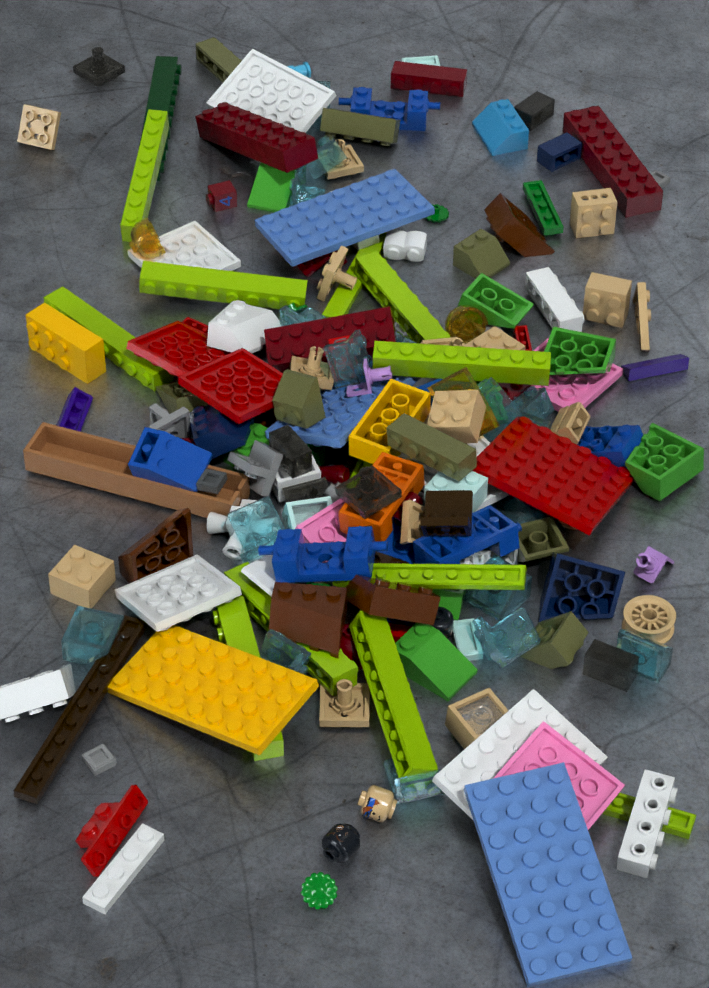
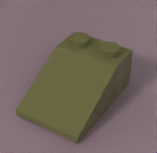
M178 381L156 386V391L170 414L182 407L188 409L190 413L198 406L209 405L180 386Z

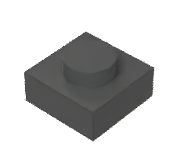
M205 469L196 483L197 490L219 494L228 480L226 472Z

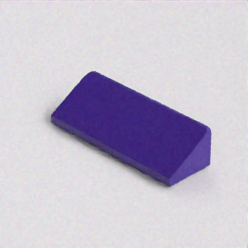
M677 354L621 365V368H623V373L627 380L633 381L688 370L689 358L685 355Z
M74 387L66 399L56 426L81 431L93 397Z

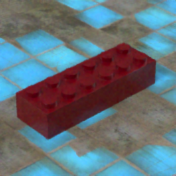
M390 306L264 330L268 364L282 373L287 369L290 370L292 356L308 359L310 348L316 346L315 355H317L318 347L324 350L321 362L332 364L328 339L350 335L355 364L364 362L366 358L368 361H373L375 341L397 342L394 318Z

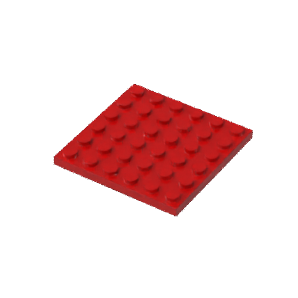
M519 415L477 456V467L472 470L487 477L488 484L589 536L634 482V478L626 467H617L611 464L608 458L597 457L591 453L590 449L583 446L580 447L571 442L569 438L559 436L549 428L539 426L529 418Z

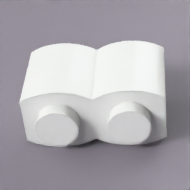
M398 229L387 231L383 246L384 258L391 260L405 259L412 262L423 261L427 247V234L421 231L405 232Z

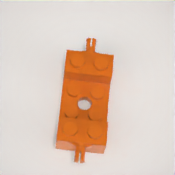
M382 452L339 510L340 532L347 534L348 527L372 526L375 541H386L393 531L392 516L408 493L414 492L418 495L424 487V466ZM382 490H385V491H386L385 493H377V492H380V491H382Z

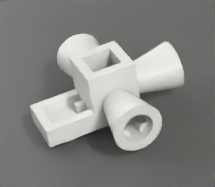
M242 499L240 506H231L228 516L215 512L209 513L207 518L208 534L229 532L230 538L222 550L226 557L233 560L244 559L246 542L254 543L256 534L276 540L280 528L278 517L262 518L266 507L264 501Z

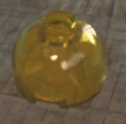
M148 217L140 220L133 226L130 234L132 241L129 242V245L134 253L138 252L146 259H154L166 253Z
M460 305L452 309L447 315L445 331L449 333L450 337H459L463 340L462 343L467 344L485 332L488 321L484 313L478 308L470 305Z

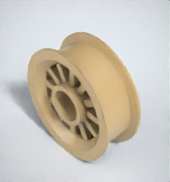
M642 595L631 599L625 605L622 630L629 640L641 646L655 647L665 644L672 638L676 611L668 601L658 596Z

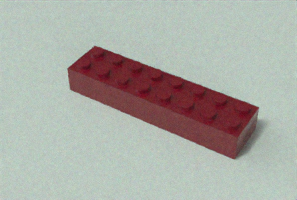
M227 102L219 103L217 107L203 110L201 114L195 116L201 138L288 173L318 159L315 137Z
M599 105L565 112L562 132L569 133L582 143L581 158L602 187L612 189L617 200V207L624 217L628 218L661 210L662 188Z

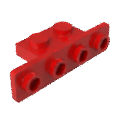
M131 785L120 802L101 803L94 811L95 813L88 823L82 827L81 833L75 840L80 848H88L81 861L93 877H98L148 804V800L137 785Z

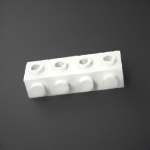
M549 267L526 272L525 289L552 329L553 327L582 332V324L585 321L583 312L579 311L576 307L575 301L569 297L566 288L558 281L557 275L553 274Z
M644 770L618 855L616 870L648 878L650 869L655 870L659 856L655 854L656 847H662L665 832L661 831L663 824L668 826L672 811L668 809L669 803H675L678 788H674L675 777Z

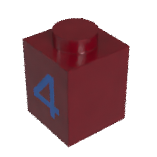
M230 180L208 185V194H206L207 204L211 205L215 212L237 207V191Z

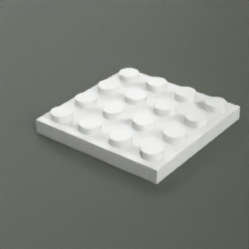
M196 221L128 250V256L141 268L143 261L233 271L241 267V260Z
M199 555L192 556L115 589L116 598L156 632L168 630L172 625L188 621L197 614L211 611L213 607L231 602L234 598L242 595L239 585Z

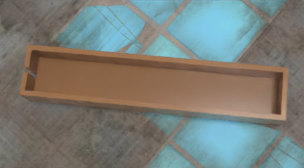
M42 422L23 450L25 469L27 471L175 510L189 508L191 514L208 518L210 512L228 516L231 506H240L242 499H248L250 496L248 476L208 465L207 469L226 472L228 480L219 494L200 490L193 492L135 477L132 475L128 463L136 446Z

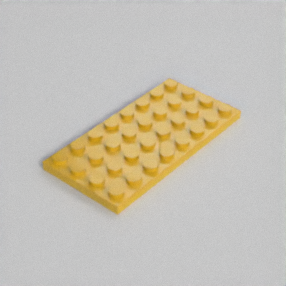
M172 625L168 630L153 634L113 677L107 692L260 756L317 690L319 684L315 678Z

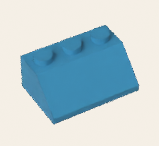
M509 99L491 102L472 121L473 127L492 156L528 149L529 129Z

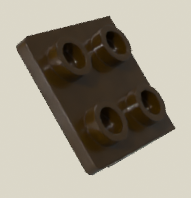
M471 490L426 491L425 515L421 517L420 522L423 535L471 536L473 492Z

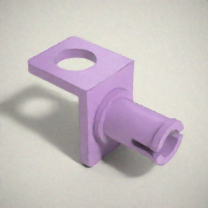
M367 358L364 359L363 368L366 382L347 385V397L372 394L373 382L393 379L391 366L371 369ZM357 388H363L362 390H359V391H353L354 389H357Z
M648 546L645 553L638 555L641 559L636 558L637 566L633 573L653 584L666 561L674 564L675 561Z

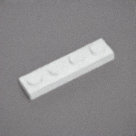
M142 823L82 897L83 904L106 914L164 842V834Z

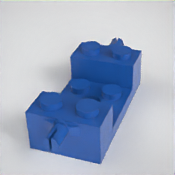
M353 87V94L350 98L339 97V105L350 106V112L401 120L399 130L426 131L427 112L429 110H440V102H429L428 91L419 89L409 90L408 103L402 101H372V88Z
M486 506L472 513L471 536H423L414 540L415 564H460V560L486 548L502 557L520 548L518 532L522 531L520 523H514L493 506Z
M372 526L348 527L346 542L304 543L302 529L278 530L277 538L273 545H259L258 552L259 556L273 555L272 565L276 582L350 581L356 574L372 578L375 552L388 551V542L375 541Z

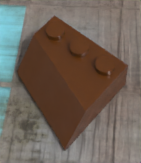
M500 193L484 209L487 215L486 220L491 224L490 227L495 232L496 238L502 243L506 241L524 257L552 255L555 252L546 243L547 240L537 231L538 229L531 219L503 194Z
M184 508L174 512L118 556L119 572L128 583H132L193 556L191 510Z
M357 574L346 586L347 601L369 615L434 625L441 597L432 593V588L425 586L414 588L412 585L403 582L396 584L388 580L374 579Z
M275 582L271 597L268 636L292 644L303 643L309 645L310 650L319 652L322 649L330 652V656L339 658L347 613V588Z

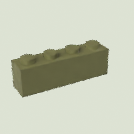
M215 37L196 43V59L222 83L242 61Z
M323 108L320 131H324L327 136L336 137L337 134H342L344 139L354 140L355 137H360L362 142L373 143V140H378L380 145L391 146V143H397L401 120Z
M405 413L386 427L387 443L389 446L457 481H461L477 467L475 448Z

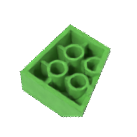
M553 327L544 352H551L550 375L610 372L615 358L616 339Z
M651 423L648 433L642 436L641 443L634 448L627 458L625 466L643 493L661 501L704 470V448Z

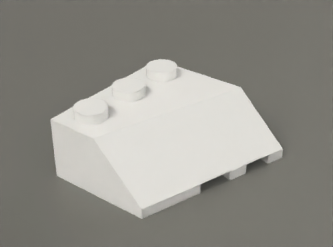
M236 300L231 302L209 322L207 346L228 352L244 348L250 353L262 350L263 345L266 344L265 329L281 327L283 325L272 310L248 305L244 301Z
M71 663L62 666L56 671L48 670L34 675L31 679L27 677L0 686V720L5 719L7 723L19 719V714L28 711L29 715L44 711L43 706L52 704L53 708L67 704L66 699L72 697L76 692Z

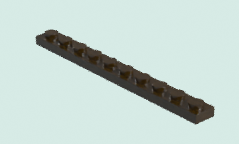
M127 615L123 616L13 790L14 797L34 804L39 803L106 695L113 677L122 669L147 628L145 621Z

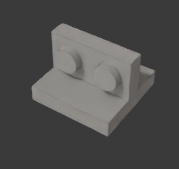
M157 403L149 407V428L168 432L178 438H191L190 413L188 409L182 407L170 414Z
M255 440L249 456L230 452L227 460L235 465V469L242 471L244 475L249 477L250 489L262 496L268 497L283 454L264 442Z

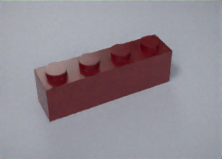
M395 61L391 71V89L407 91L419 89L432 94L463 97L467 86L468 69Z

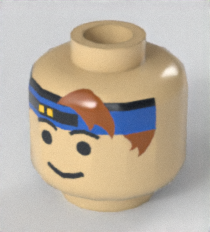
M372 785L367 791L362 790L357 805L362 806V816L382 823L387 818H392L397 800L394 799L392 791Z

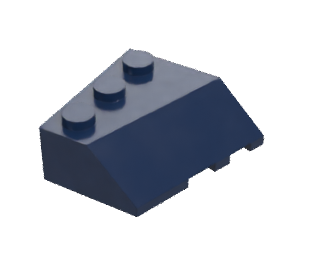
M211 405L198 406L190 412L193 440L196 446L211 452L213 455L211 459L245 445L251 432L249 426L255 422L256 418L253 417L238 424Z
M553 552L541 594L538 622L571 611L578 620L613 618L625 571Z

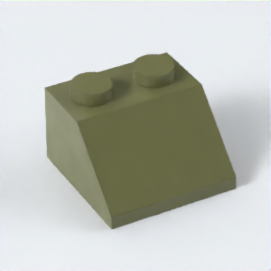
M479 229L454 245L453 266L475 279L481 273L491 278L510 265V261L497 238L483 229Z
M288 369L285 370L272 399L276 419L307 429L326 418L318 378Z
M552 517L520 524L522 531L518 532L520 545L518 549V562L551 556L553 552L559 554L569 551V547Z
M571 611L538 622L518 654L524 659L550 669L561 666L566 667L573 662V656L583 646L584 639L589 632Z

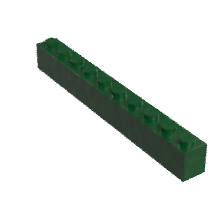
M156 56L142 128L143 134L148 109L168 111L169 131L157 181H160L161 173H165V162H167V151L169 150V140L171 139V128L173 127L175 114L174 107H176V96H178V86H180V75L182 74V64H178V57Z

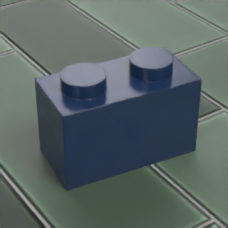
M566 132L538 145L537 162L551 172L581 159L582 143Z

